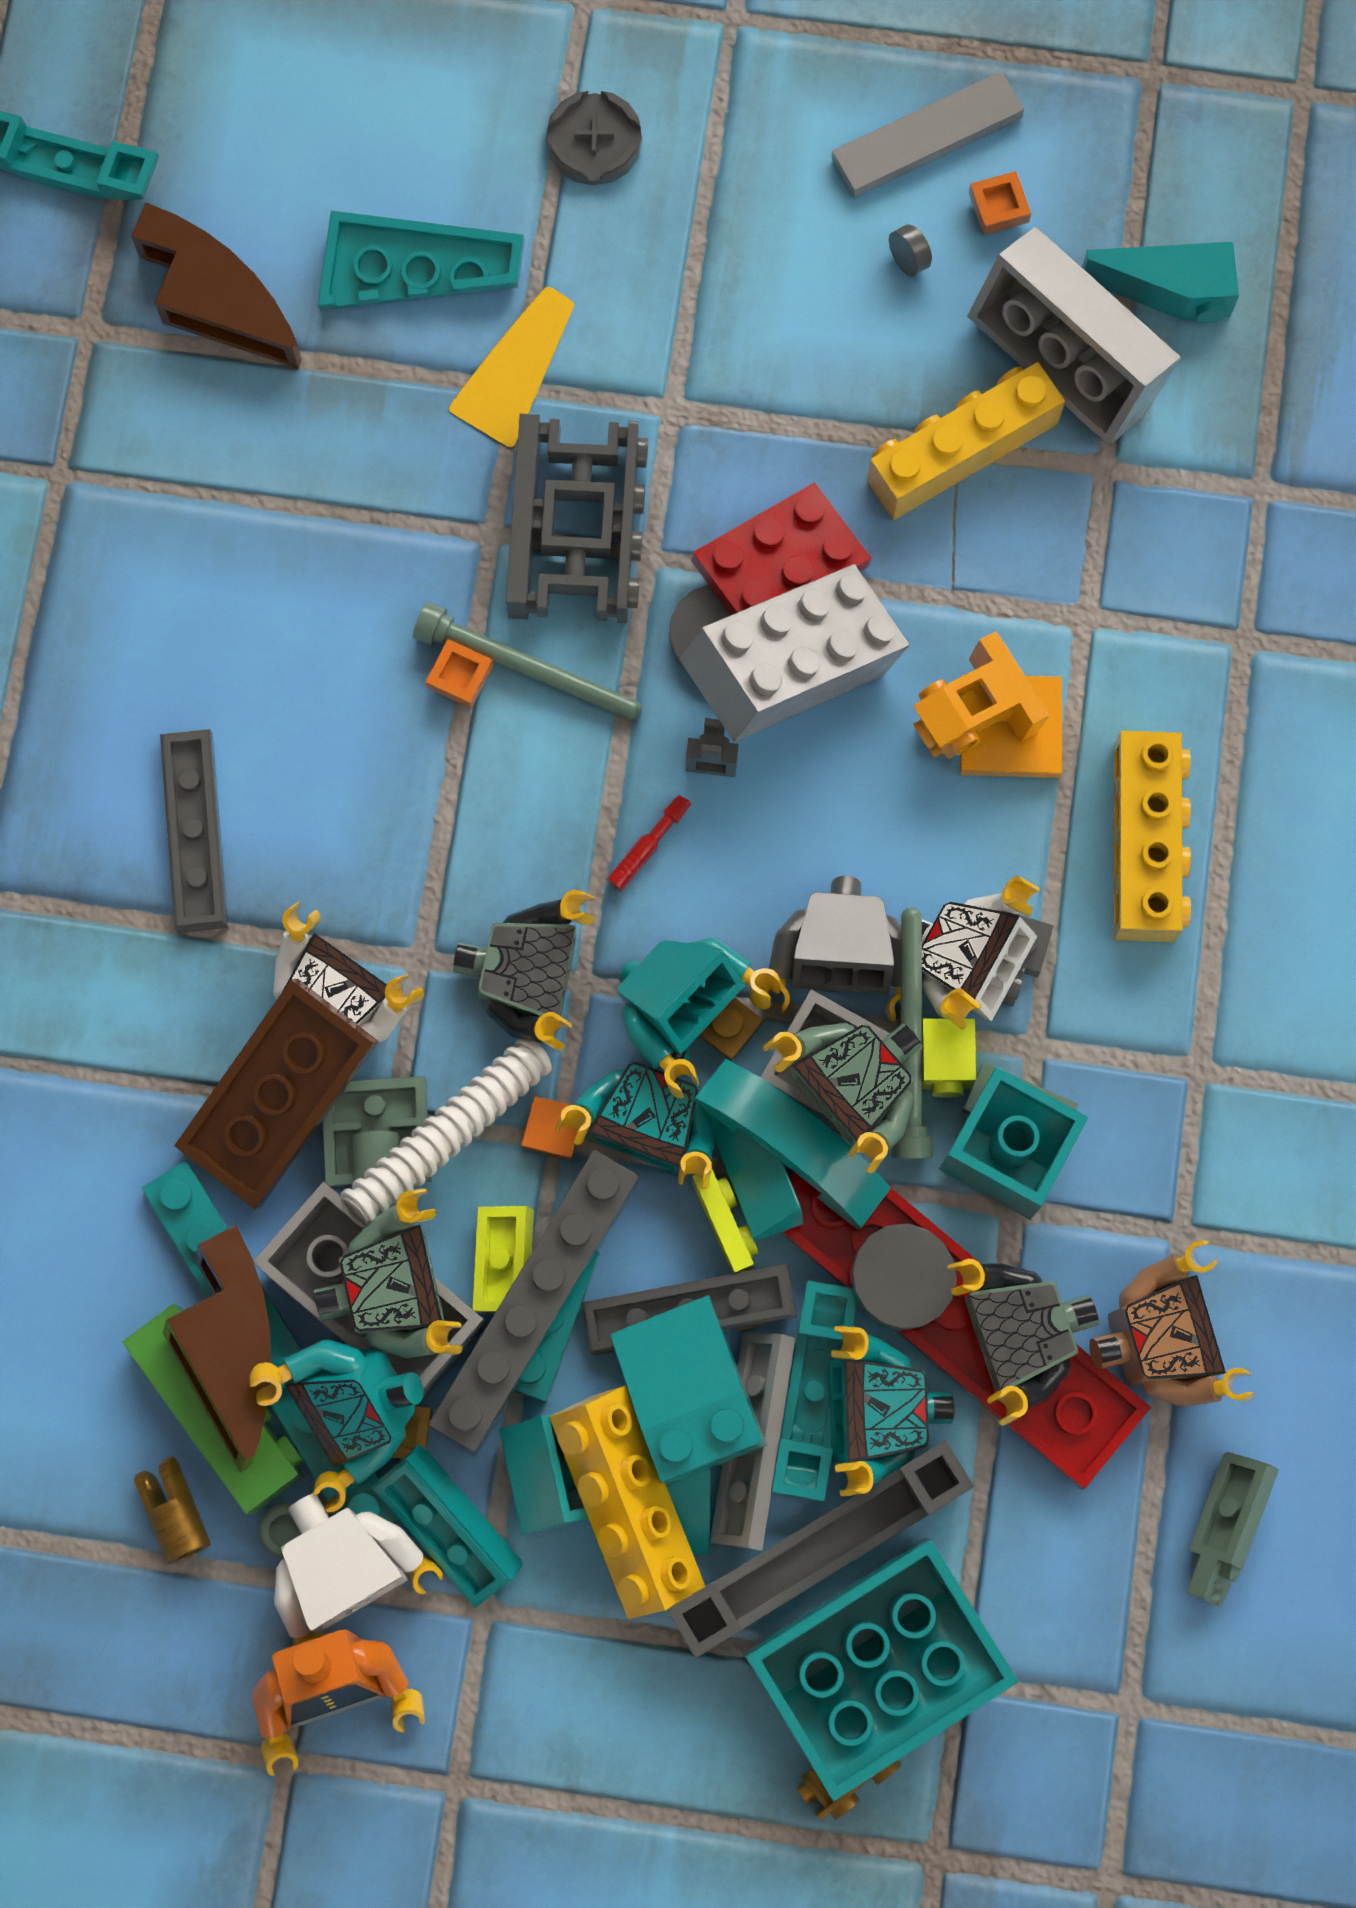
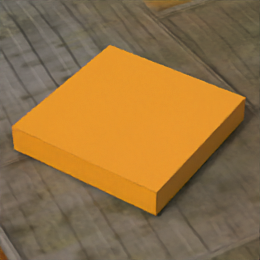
M1026 676L1050 716L1038 734L1022 742L1008 721L997 722L978 732L981 741L972 749L960 755V776L1061 778L1062 677ZM983 687L972 690L960 697L971 716L994 705Z

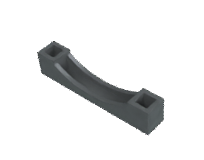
M595 1149L592 1151L428 1425L431 1429L477 1455L546 1333L638 1185L639 1175Z
M945 1440L883 1478L879 1484L873 1485L868 1493L855 1495L667 1611L692 1654L697 1658L826 1577L974 1488Z

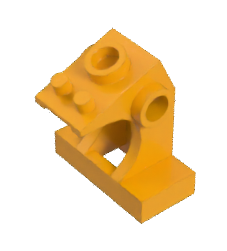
M997 631L979 639L971 653L969 661L975 670L948 684L944 679L938 680L918 694L921 701L913 706L921 719L913 723L934 758L943 753L947 760H950L954 754L957 756L967 752L981 741L978 732L1001 721H1008L1022 742L1038 734L1050 716ZM983 687L994 705L971 716L960 697L972 690Z

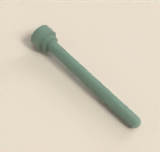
M427 602L417 619L413 631V639L433 646L435 643L443 646L447 639L493 659L495 663L627 719H636L641 714L642 708L638 701L454 623L453 617L447 615V609L436 604Z
M907 908L901 914V1024L907 1025L922 1043V916L916 908ZM921 1049L903 1064L914 1078L912 1087L909 1090L913 1096L914 1105L904 1136L891 1149L892 1158L933 1157V1136H928V1126L922 1125Z

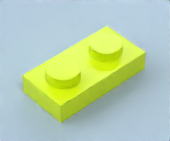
M711 1168L709 1185L707 1189H701L702 1178L699 1175L692 1176V1185L731 1274L753 1270L754 1263L751 1257L759 1254L748 1226L744 1225L738 1228L730 1211L731 1208L738 1206L728 1180L726 1177L717 1180Z
M527 1206L478 1207L472 1309L476 1313L495 1314L532 1253L534 1209Z

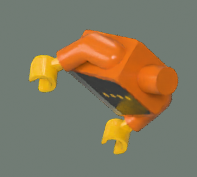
M347 1629L338 1630L272 1654L273 1670L265 1673L255 1685L252 1693L260 1734L265 1738L261 1744V1752L266 1770L270 1776H275L272 1765L279 1758H290L293 1770H296L298 1767V1758L293 1740L285 1733L287 1729L291 1730L384 1697H392V1724L398 1732H405L404 1715L413 1714L419 1718L421 1725L425 1723L422 1694L417 1690L407 1689L409 1682L392 1649L385 1642L364 1640Z

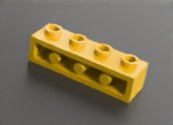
M1039 362L1024 370L1021 366L1015 367L1006 372L997 381V386L983 394L979 390L968 394L957 403L956 409L942 418L939 415H933L922 421L914 429V434L900 442L897 439H892L878 447L872 454L873 458L870 459L867 483L894 521L1058 425L1065 400Z
M1120 731L1114 744L1113 940L1175 942L1183 931V927H1189L1191 900L1190 897L1182 896V878L1189 877L1191 851L1189 847H1182V828H1189L1191 804L1189 798H1182V780H1188L1191 757L1189 749H1182V733Z
M627 1385L590 1396L549 1416L627 1619L665 1611L706 1587L666 1484L660 1481Z

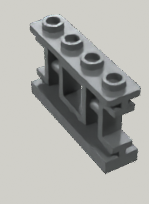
M520 413L506 592L508 618L528 619L529 613H537L538 617H548L549 594L597 596V620H607V617L617 618V623H627L628 608H638L639 578H630L631 561H641L642 531H633L634 514H644L645 484H636L637 468H647L648 438H639V421H629L628 427H619V423L609 422L608 445L560 443V419H550V423L540 422L539 414ZM541 442L548 443L549 463L572 464L571 481L545 479L544 499H537ZM619 447H627L623 504L615 503V483L591 482L592 465H618ZM556 500L604 503L601 539L553 536ZM534 535H541L542 556L566 557L565 575L539 573L538 591L535 594L530 593ZM613 539L621 540L617 598H609V577L585 576L586 558L611 559Z

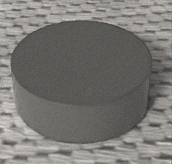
M905 224L890 233V251L897 265L904 273L909 276H915L931 266L932 253L930 246L918 228Z

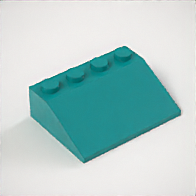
M925 1538L743 1653L833 1802L1019 1683L931 1539Z

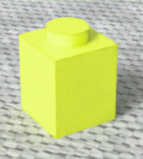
M923 1018L922 1089H932L933 1096L942 1098L960 1097L964 1095V1089H972L976 1082L975 1019H964L967 1026L964 1030H961L948 1019Z

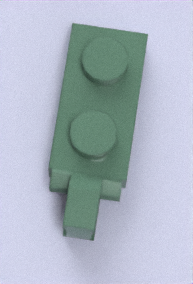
M1226 1451L1224 1453L1188 1551L1194 1553L1192 1567L1195 1568L1187 1590L1188 1594L1201 1601L1221 1607L1232 1584L1231 1581L1235 1582L1240 1575V1570L1243 1569L1279 1471L1277 1468L1268 1463Z

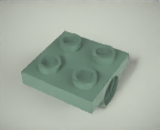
M425 1076L350 1081L323 1119L325 1183L332 1189L352 1187L356 1179H365V1171L369 1168L377 1169L376 1163L380 1158H388V1152L394 1147L400 1148L399 1144L403 1138H412V1131L416 1127H423L424 1120L428 1118L427 1081ZM425 1177V1182H432L431 1177Z

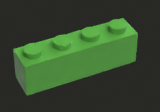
M173 1303L122 1341V1343L245 1514L254 1516L305 1477L297 1467L304 1459L286 1435L278 1440L266 1423L273 1416L267 1408L260 1441L249 1468L239 1472L163 1335L166 1319L184 1311L183 1308Z

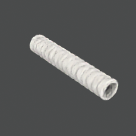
M525 1039L516 1040L515 1047H508L504 1051L503 1057L500 1056L494 1059L492 1067L488 1066L482 1070L481 1077L477 1076L471 1079L469 1087L465 1086L459 1090L458 1097L453 1096L448 1099L446 1107H439L435 1111V1117L426 1118L423 1122V1127H416L411 1133L412 1138H403L399 1144L400 1148L394 1147L388 1152V1158H380L376 1163L377 1169L369 1168L364 1173L365 1179H356L352 1184V1189H345L341 1192V1204L347 1215L357 1225L365 1228L379 1214L389 1209V1207L391 1208L396 1205L399 1196L403 1192L414 1190L413 1187H421L425 1183V1177H432L436 1174L437 1166L444 1167L448 1163V1156H456L461 1150L460 1146H468L472 1141V1136H479L483 1132V1126L486 1127L493 1124L495 1116H502L505 1113L506 1106H513L517 1102L518 1096L521 1097L528 1093L529 1086H536L539 1083L540 1076H547L551 1072V1062L545 1050L537 1042Z

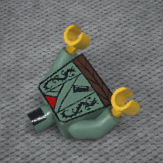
M848 1023L810 1027L794 1034L785 1031L779 1032L762 1048L764 1052L768 1049H776L782 1055L783 1059L773 1067L776 1072H783L795 1060L798 1061L792 1066L790 1076L852 1147L848 1157L852 1158L858 1152L868 1155L871 1159V1164L866 1169V1172L870 1174L875 1172L887 1153L904 1136L914 1105L913 1096L909 1091L914 1078L903 1064L923 1048L919 1038L904 1023L883 1040L866 1023L857 1028Z
M427 1189L403 1192L399 1196L396 1205L379 1214L349 1243L348 1254L339 1258L344 1283L314 1290L316 1307L321 1321L351 1314L355 1333L359 1337H366L367 1342L372 1348H377L404 1359L436 1353L457 1355L463 1350L462 1346L448 1344L447 1337L449 1331L452 1328H461V1323L444 1320L425 1231L421 1225L413 1226L414 1223L429 1221L436 1216L435 1209L421 1212L418 1210L417 1201L421 1195L428 1193Z

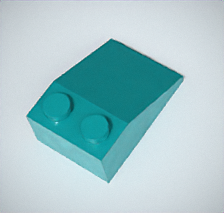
M709 1295L610 1334L643 1436L662 1483L666 1485L673 1484L768 1446Z

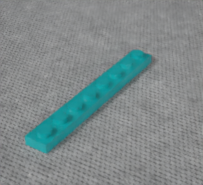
M185 1160L141 1188L204 1294L209 1298L214 1294L194 1260L199 1243L229 1228L190 1163ZM261 1283L270 1325L271 1360L273 1365L280 1367L285 1365L284 1358L301 1351V1348ZM283 1383L281 1397L271 1406L316 1480L320 1474L326 1471L340 1473L345 1469L344 1465L341 1464L333 1467L287 1390L285 1383ZM373 1473L360 1485L356 1481L346 1488L343 1506L335 1511V1513L349 1508L356 1515L361 1512H372L393 1524L399 1521L370 1487L379 1479L376 1473ZM332 1487L322 1489L327 1500L339 1493Z

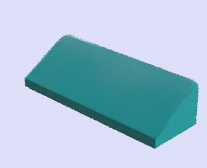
M711 1115L716 1146L754 1242L804 1224L801 1207L784 1164L738 1128L735 1132H732Z
M421 1444L414 1447L370 1486L474 1608L512 1581L523 1566L520 1557Z

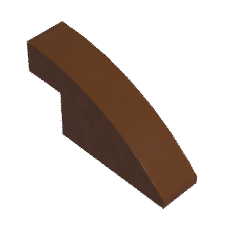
M145 202L131 238L139 258L169 268L155 301L162 323L299 369L302 359L294 334L275 299L256 274L236 254L205 230L174 213Z
M237 1225L199 1243L194 1260L214 1295L166 1319L163 1335L239 1472H242L250 1467L254 1458L267 1411V1406L259 1405L256 1402V1393L261 1388L270 1385V1382H261L256 1386L250 1387V1373L259 1363H272L270 1325L264 1292L252 1256Z

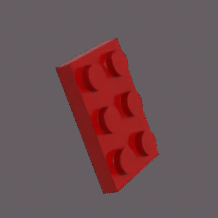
M815 482L693 552L691 562L730 615L853 564L861 572L869 567L871 561L870 555Z

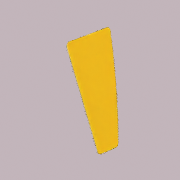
M545 287L491 350L450 404L449 411L506 447H514L518 440L520 413L529 414L573 311L574 302L555 289Z

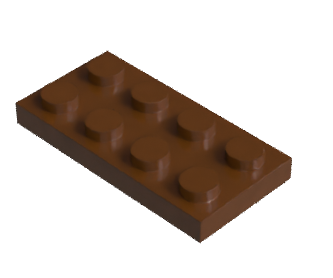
M298 978L290 980L174 1146L252 1208L257 1209L261 1207L379 1041Z

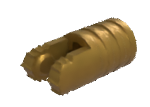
M173 1455L163 1460L158 1466V1472L169 1499L168 1502L162 1488L159 1487L160 1483L157 1481V1477H154L153 1473L151 1474L144 1470L136 1474L133 1479L166 1564L179 1562L211 1546L210 1539L180 1464Z

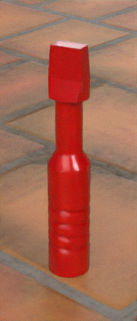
M680 795L672 801L663 811L664 816L650 833L640 837L629 853L625 855V858L621 860L606 878L612 887L620 892L624 890L630 880L634 878L658 849L659 840L673 823L678 824L691 806L690 801Z

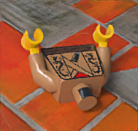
M1199 1240L1193 1242L1186 1249L1185 1256L1181 1257L1178 1254H1174L1143 1268L1120 1293V1308L1108 1314L1111 1334L1091 1338L1089 1342L1090 1355L1097 1369L1121 1364L1128 1386L1142 1385L1148 1396L1179 1407L1220 1402L1222 1396L1225 1395L1238 1402H1247L1254 1397L1255 1393L1245 1392L1239 1395L1234 1393L1232 1389L1234 1379L1241 1375L1249 1376L1253 1374L1243 1368H1233L1227 1372L1225 1371L1198 1276L1188 1277V1271L1193 1270L1203 1273L1217 1266L1219 1259L1209 1263L1207 1266L1199 1265L1194 1259L1196 1248L1206 1245L1210 1241ZM1225 1374L1222 1380L1217 1377Z

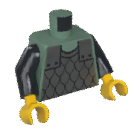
M573 889L568 891L562 899L540 903L508 915L503 923L492 924L487 948L458 943L454 957L453 972L481 977L478 987L480 1002L485 1004L486 1014L511 1037L544 1042L556 1051H561L564 1048L565 1044L554 1038V1034L561 1027L572 1028V1024L561 1017L577 941L576 926L569 925V923L574 921L586 926L593 923L594 916L580 912L583 903L595 900L593 895Z
M966 1259L947 1266V1270L955 1269L963 1277V1285L951 1288V1293L958 1296L972 1292L966 1296L964 1301L995 1391L993 1395L988 1397L987 1401L990 1404L999 1400L1006 1406L1007 1416L998 1421L1003 1426L1020 1418L1026 1411L1050 1399L1070 1374V1358L1078 1354L1073 1333L1099 1325V1318L1094 1302L1089 1294L1062 1303L1055 1282H1043L1036 1272L1002 1263L980 1264L974 1259Z

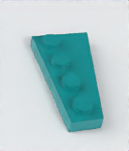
M331 211L317 306L320 311L518 288L525 243L524 235Z

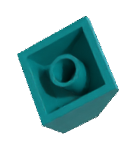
M996 1066L959 1130L939 1170L1031 1220L1042 1207L1089 1117Z
M553 1414L538 1416L499 1429L522 1535L589 1521L549 1419V1416Z

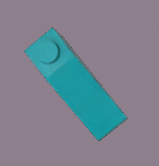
M1233 241L1087 250L1082 264V268L1107 291L1182 320L1197 319L1201 323H1214L1225 317H1231L1239 298Z

